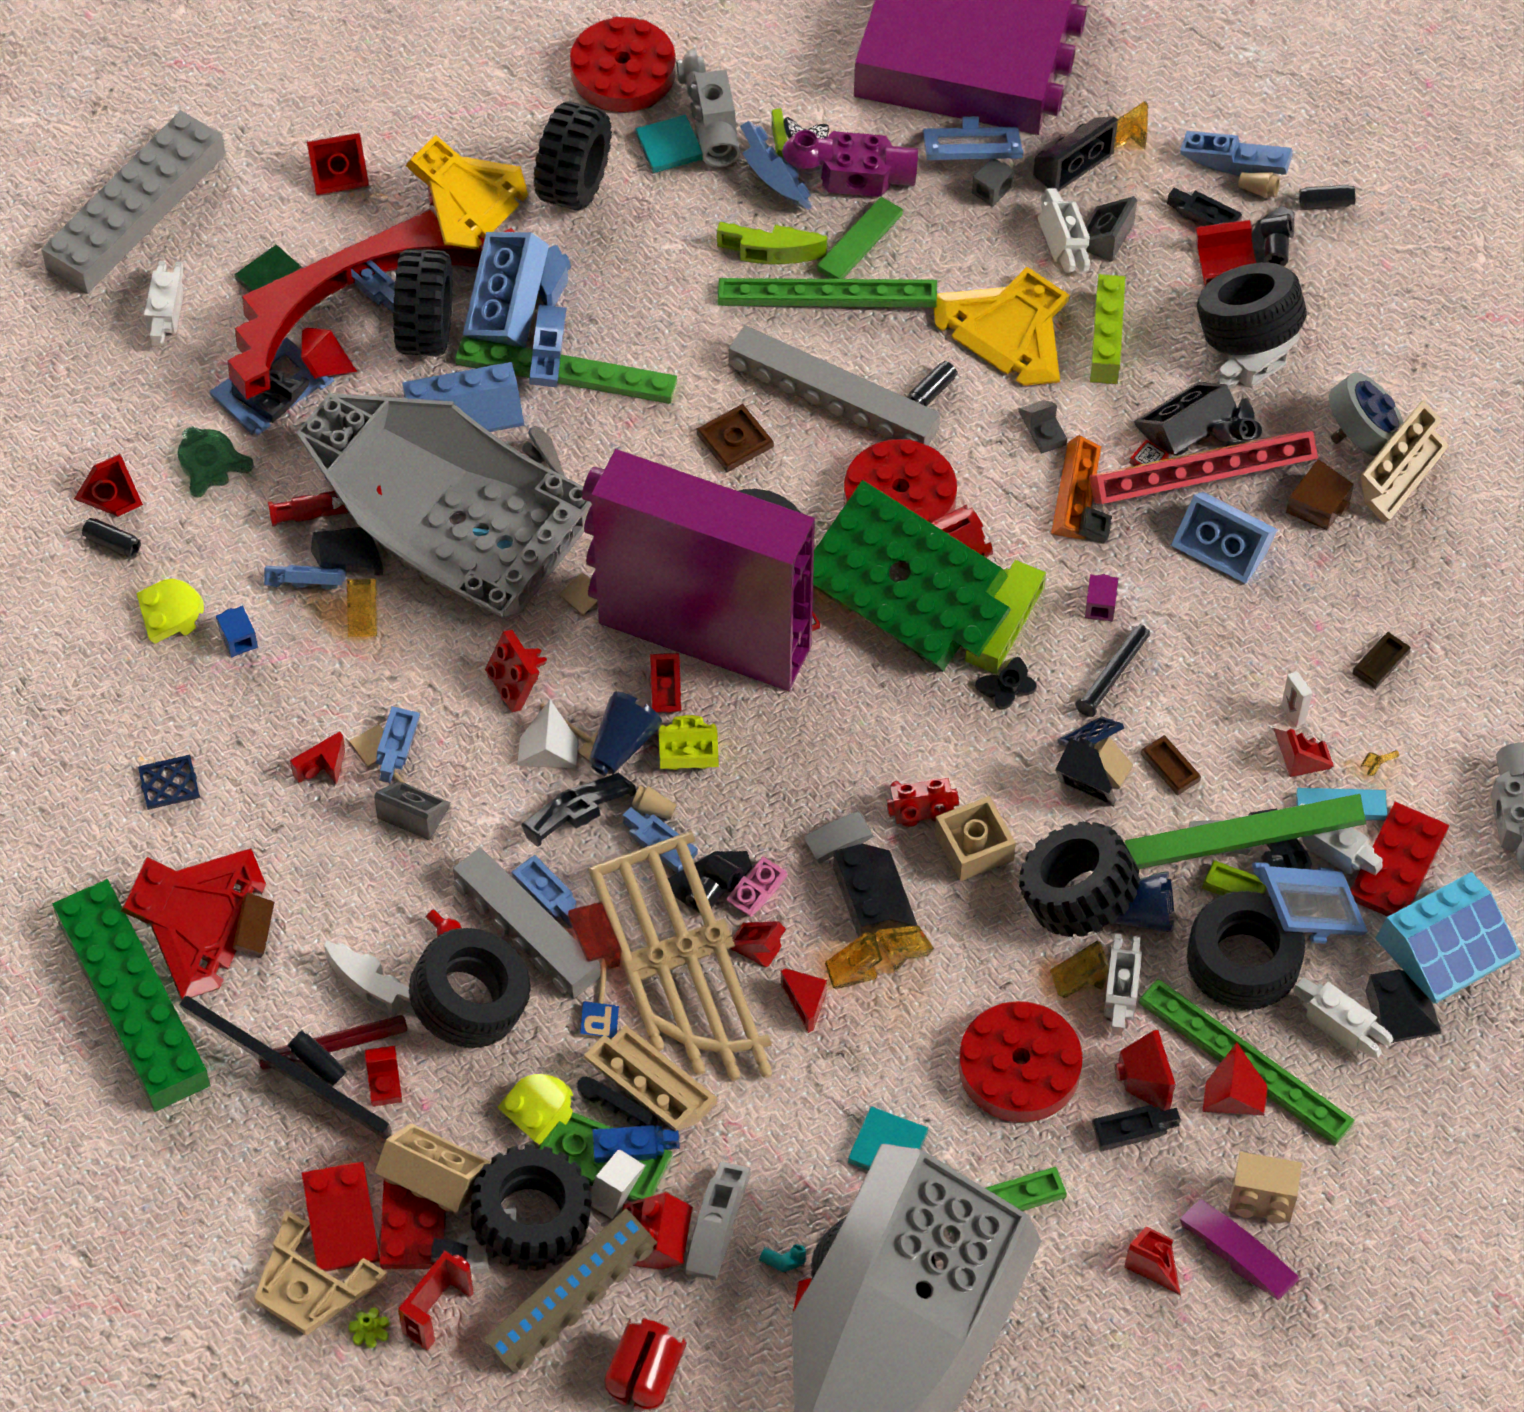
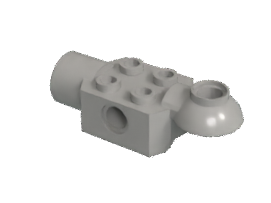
M693 48L681 60H676L679 84H686L689 97L692 98V101H695L691 102L692 117L698 121L695 123V132L697 139L700 141L704 162L712 167L728 166L739 158L740 149L737 139L735 108L727 69L706 72L703 56L698 57L696 48Z
M1518 742L1504 746L1496 753L1500 776L1495 780L1491 792V801L1501 847L1512 852L1516 851L1517 862L1524 870V742Z

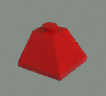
M1153 1030L1120 1051L1118 1063H1115V1073L1118 1081H1123L1126 1092L1164 1111L1171 1109L1176 1083L1159 1030Z

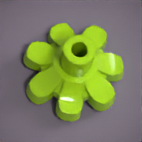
M371 1308L368 1314L362 1310L358 1311L355 1316L357 1321L349 1322L348 1331L355 1333L353 1343L356 1346L362 1345L365 1341L367 1348H374L377 1345V1338L382 1342L388 1339L389 1334L383 1328L388 1327L390 1321L386 1316L379 1318L380 1311L377 1308Z

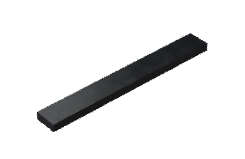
M185 996L179 1005L186 1014L386 1140L391 1134V1126L387 1121L193 998Z

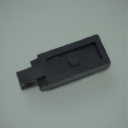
M1173 187L1168 194L1167 204L1176 209L1179 214L1203 226L1237 222L1242 219L1241 212L1196 190L1193 193H1185Z
M1148 1105L1095 1118L1092 1120V1126L1100 1151H1105L1159 1138L1167 1134L1168 1129L1180 1126L1181 1119L1177 1107L1160 1111L1159 1107Z

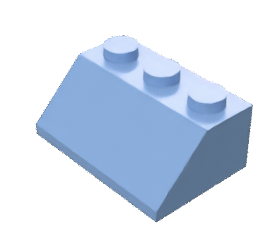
M1201 492L1193 496L1171 546L1246 584L1266 556L1278 529L1205 492Z

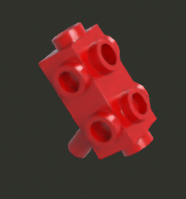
M949 777L942 779L934 778L918 783L901 784L899 781H894L890 785L892 799L886 800L889 817L895 816L896 824H902L906 827H913L920 820L931 819L936 822V816L954 810V806L960 805L957 788L951 789Z

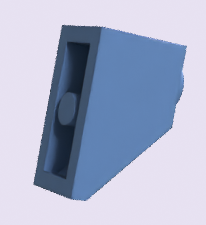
M558 245L548 248L538 291L546 306L556 305L568 283V270L571 269L567 254L562 255Z

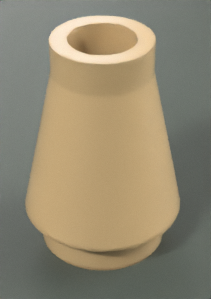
M1242 172L1238 186L1269 199L1270 197H1276L1278 194L1280 176L1274 175V172Z
M649 785L647 788L639 786L631 807L637 809L638 813L654 814L657 817L671 820L677 806L676 803L671 802Z

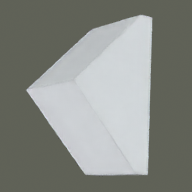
M618 1149L595 1177L591 1189V1206L614 1220L646 1165Z

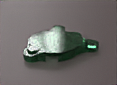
M194 426L188 427L183 431V439L178 448V459L183 472L191 479L189 489L193 497H202L210 486L226 485L229 482L227 473L230 471L248 473L254 468L253 459L237 452L231 440L222 432L213 429H200Z

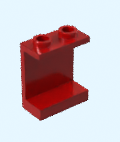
M1250 220L1196 227V245L1204 286L1228 270L1256 263Z
M446 1251L443 1252L398 1308L402 1334L427 1351L435 1342L432 1318L427 1312L447 1287L452 1285L468 1297L474 1294L470 1264L460 1255L455 1254L452 1256Z

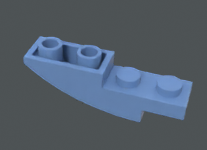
M749 120L742 124L740 127L751 146L743 152V155L756 174L788 201L807 210L812 208L808 199L811 196L809 190L803 182L800 183L797 179V176L800 175L798 169L778 156L773 147L768 146L766 140L769 139L768 135L760 125L756 127Z
M1186 131L1180 149L1181 155L1192 161L1240 176L1242 172H1274V174L1287 175L1293 156L1292 148L1240 143L1238 135Z
M539 305L529 385L557 387L567 311L565 307Z

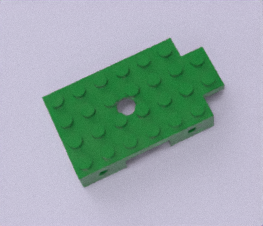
M864 480L860 482L814 550L813 588L850 612L854 611L891 635L898 643L942 671L945 670L960 646L979 657L1011 611L1009 606L994 598L1008 577L1000 566ZM899 561L908 563L911 570L909 577L905 581L895 582L891 580L889 576L891 566Z

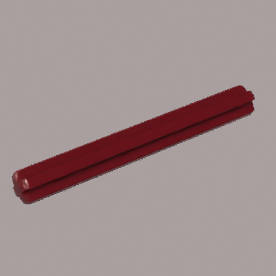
M399 1015L315 1037L314 1039L330 1053L407 1032V1023L405 1017ZM287 1045L273 1048V1050L292 1062L300 1061ZM258 1059L262 1070L271 1068Z

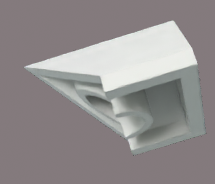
M551 699L520 737L518 766L576 768L578 739Z

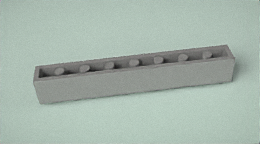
M744 325L729 347V365L734 369L753 375L762 382L773 384L786 393L795 394L810 404H817L828 409L837 416L850 419L861 427L870 428L885 438L910 439L929 445L939 430L940 412L749 326Z

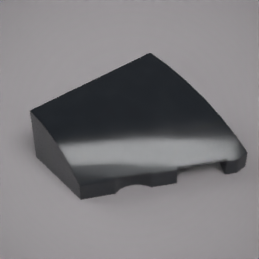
M270 371L271 388L247 400L232 383V395L273 423L302 395L309 386V379L302 376L300 381L284 377V372Z
M353 527L313 532L311 553L320 567L329 569L340 568L350 572H356L357 567L374 569V575H383L384 569L372 536L363 528Z

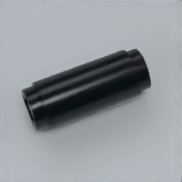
M1349 185L1314 186L1299 190L1300 207H1306V209L1344 207L1355 205L1356 201L1355 187Z
M948 361L939 363L909 392L907 398L927 407L954 381L957 376L956 368Z
M89 518L82 528V535L88 540L126 557H135L140 549L141 540L135 535L101 520Z
M303 1030L287 1045L296 1057L322 1081L332 1087L347 1072L341 1063Z

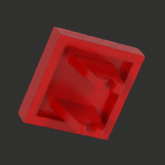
M513 629L502 632L485 671L510 711L516 712L522 710L534 684L538 680L540 672L537 668L545 665L547 658L538 657L542 652L540 648L525 649Z

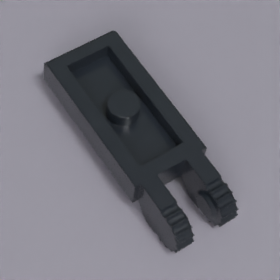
M583 1076L577 1080L576 1088L582 1097L591 1103L601 1101L602 1104L600 1106L615 1116L618 1112L628 1117L626 1122L633 1127L656 1126L658 1124V1120L652 1112L595 1079Z

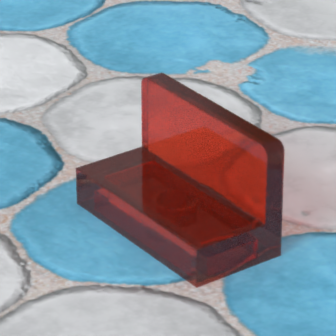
M602 902L569 910V920L586 960L590 962L604 958L608 969L620 967L622 949Z

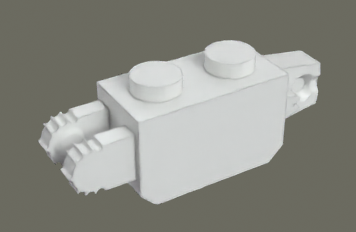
M1047 188L1040 198L1042 212L1038 216V221L1054 261L1060 262L1066 273L1074 271L1075 266L1078 267L1080 272L1089 271L1090 259H1088L1089 256L1086 249L1089 246L1090 237L1076 202L1063 201L1056 188Z
M159 261L157 270L152 273L144 317L146 330L150 332L151 344L153 346H163L166 333L175 334L177 332L183 301L182 262H176L174 271L167 272L166 262Z
M1299 332L1284 344L1265 352L1242 356L1228 354V361L1220 366V376L1217 383L1227 384L1229 389L1239 383L1244 387L1253 388L1286 366L1288 351L1299 341Z
M1353 827L1302 837L1303 844L1309 851L1346 874H1352L1355 869L1359 870L1361 868L1376 876L1383 866L1382 858L1375 854L1374 848L1369 845V837Z
M1115 934L1109 959L1103 1016L1112 1018L1111 1034L1123 1036L1125 1019H1134L1142 952H1139L1140 937H1133L1131 941L1132 951L1121 949L1122 935Z
M1303 977L1295 986L1294 994L1304 1001L1302 1005L1307 1009L1306 1016L1308 1020L1349 1051H1356L1359 1048L1376 1059L1382 1054L1381 1048L1369 1039L1368 1036H1372L1386 1046L1390 1045L1393 1041L1390 1032L1376 1022L1377 1016L1330 982H1327L1324 986L1321 984L1317 986Z

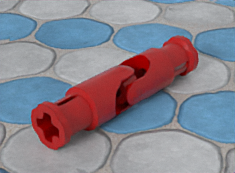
M381 485L377 486L379 495H382ZM334 490L318 495L292 497L291 501L268 502L272 527L277 526V523L295 520L297 523L312 520L319 516L327 517L347 514L349 511L344 504L333 509L332 497L339 498Z

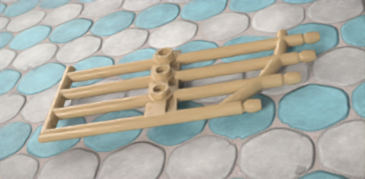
M692 830L588 868L648 1037L651 1038V1045L658 1051L664 1049L663 1039L659 1035L660 1031L684 1044L696 1075L705 1073V1065L703 1060L700 1059L699 1049L720 1053L724 1066L727 1067V1074L732 1081L740 1079V1071L738 1066L735 1065L736 1060L733 1052L751 1050L756 1064L759 1065L758 1069L764 1079L771 1077L772 1069L767 1062L768 1058L764 1048L772 1046L769 1034L759 1036L727 952L728 948L735 946L725 918L718 921L715 920L687 845L696 842ZM674 849L677 850L704 922V926L690 931L686 929L659 856ZM647 859L676 936L661 942L658 940L631 865ZM619 869L648 945L633 952H630L603 875ZM716 954L747 1039L728 1041L699 964V959ZM687 964L714 1039L693 1035L670 973L671 969ZM659 975L677 1026L652 1012L641 982L642 980Z

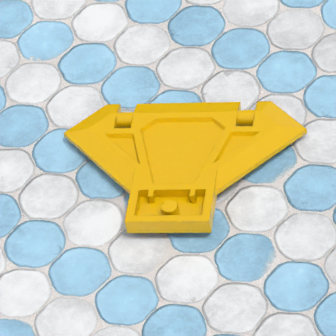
M437 135L430 139L405 165L415 176L430 187L443 241L446 245L477 249L482 244L478 236L485 239L486 232H494L519 206L515 198L524 201L529 196L520 166L460 156Z
M1026 266L1007 287L937 293V307H933L935 327L941 331L948 327L955 330L951 335L953 339L1006 375L1012 370L1017 372L1019 376L1016 378V381L1022 386L1059 383L1060 374L1052 318L1069 302V294ZM960 316L964 319V321L961 322L957 318ZM1025 360L1029 364L1026 366L1021 361Z

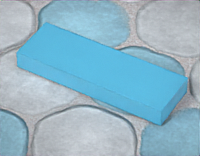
M1297 788L1296 791L1297 806L1301 803L1310 804L1360 794L1366 820L1385 821L1387 818L1386 790Z

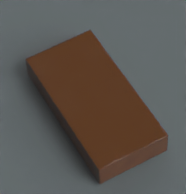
M1165 735L1141 750L1143 758L1177 796L1200 782L1201 775Z
M248 892L243 896L232 949L257 958H261L264 955L274 901Z

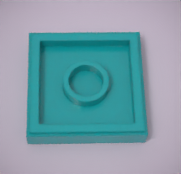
M686 114L635 128L636 136L653 173L703 160L701 147Z
M871 1106L848 1157V1163L869 1171L882 1144L921 1149L928 1134V1127Z

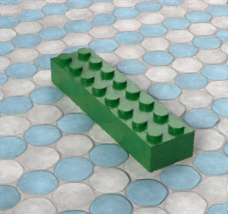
M108 878L52 903L57 921L154 1112L210 1087L207 1069L127 915L121 912L122 905Z

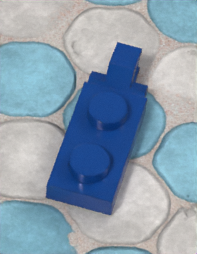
M652 1125L592 1130L594 1162L596 1163L608 1162L618 1149L636 1160L657 1159L658 1155L664 1154V1150L680 1148L679 1131L662 1130V1126Z

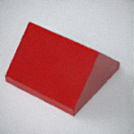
M360 132L307 141L309 163L316 195L369 186Z

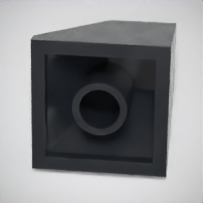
M1070 738L1055 769L1059 781L1114 806L1116 799L1098 750L1094 749L1096 745L1083 738H1079L1078 741Z
M1398 969L1369 976L1365 990L1372 1014L1377 1016L1376 1022L1392 1035L1393 1041L1391 1043L1441 1034V1028L1432 1001L1405 971Z

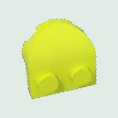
M164 579L136 593L149 640L154 644L178 632L184 636L188 635L196 628L194 623L199 613L203 614L204 611L201 595L189 584L178 579Z
M695 715L674 717L672 724L667 727L662 725L659 729L660 769H707L719 767L718 731L714 723L708 725L703 722L701 716Z
M532 1074L519 1080L497 1108L533 1141L540 1145L559 1121L565 1125L568 1123L573 1113V1110L570 1108L573 1093L567 1084L554 1076Z

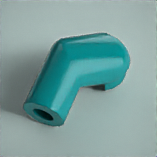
M796 1244L793 1245L790 1251L780 1254L765 1247L760 1254L759 1261L781 1272H787L801 1267L806 1262L807 1250L804 1246Z

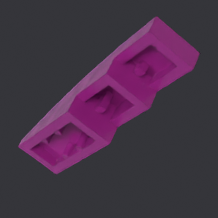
M1201 1198L1179 1218L1182 1227L1203 1239L1206 1248L1229 1262L1234 1273L1273 1298L1279 1300L1299 1281L1298 1275L1249 1232Z

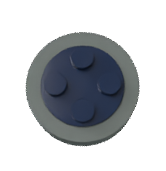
M1355 372L1350 374L1329 392V404L1332 413L1341 427L1330 436L1335 444L1348 437L1364 452L1377 456L1404 423L1392 397L1378 383L1362 373Z

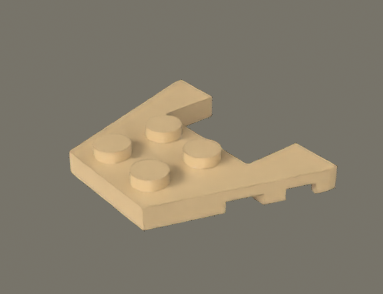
M286 1210L254 1300L257 1305L307 1336L385 1281L387 1273L363 1258L344 1283L294 1253V1250L311 1229L309 1223Z

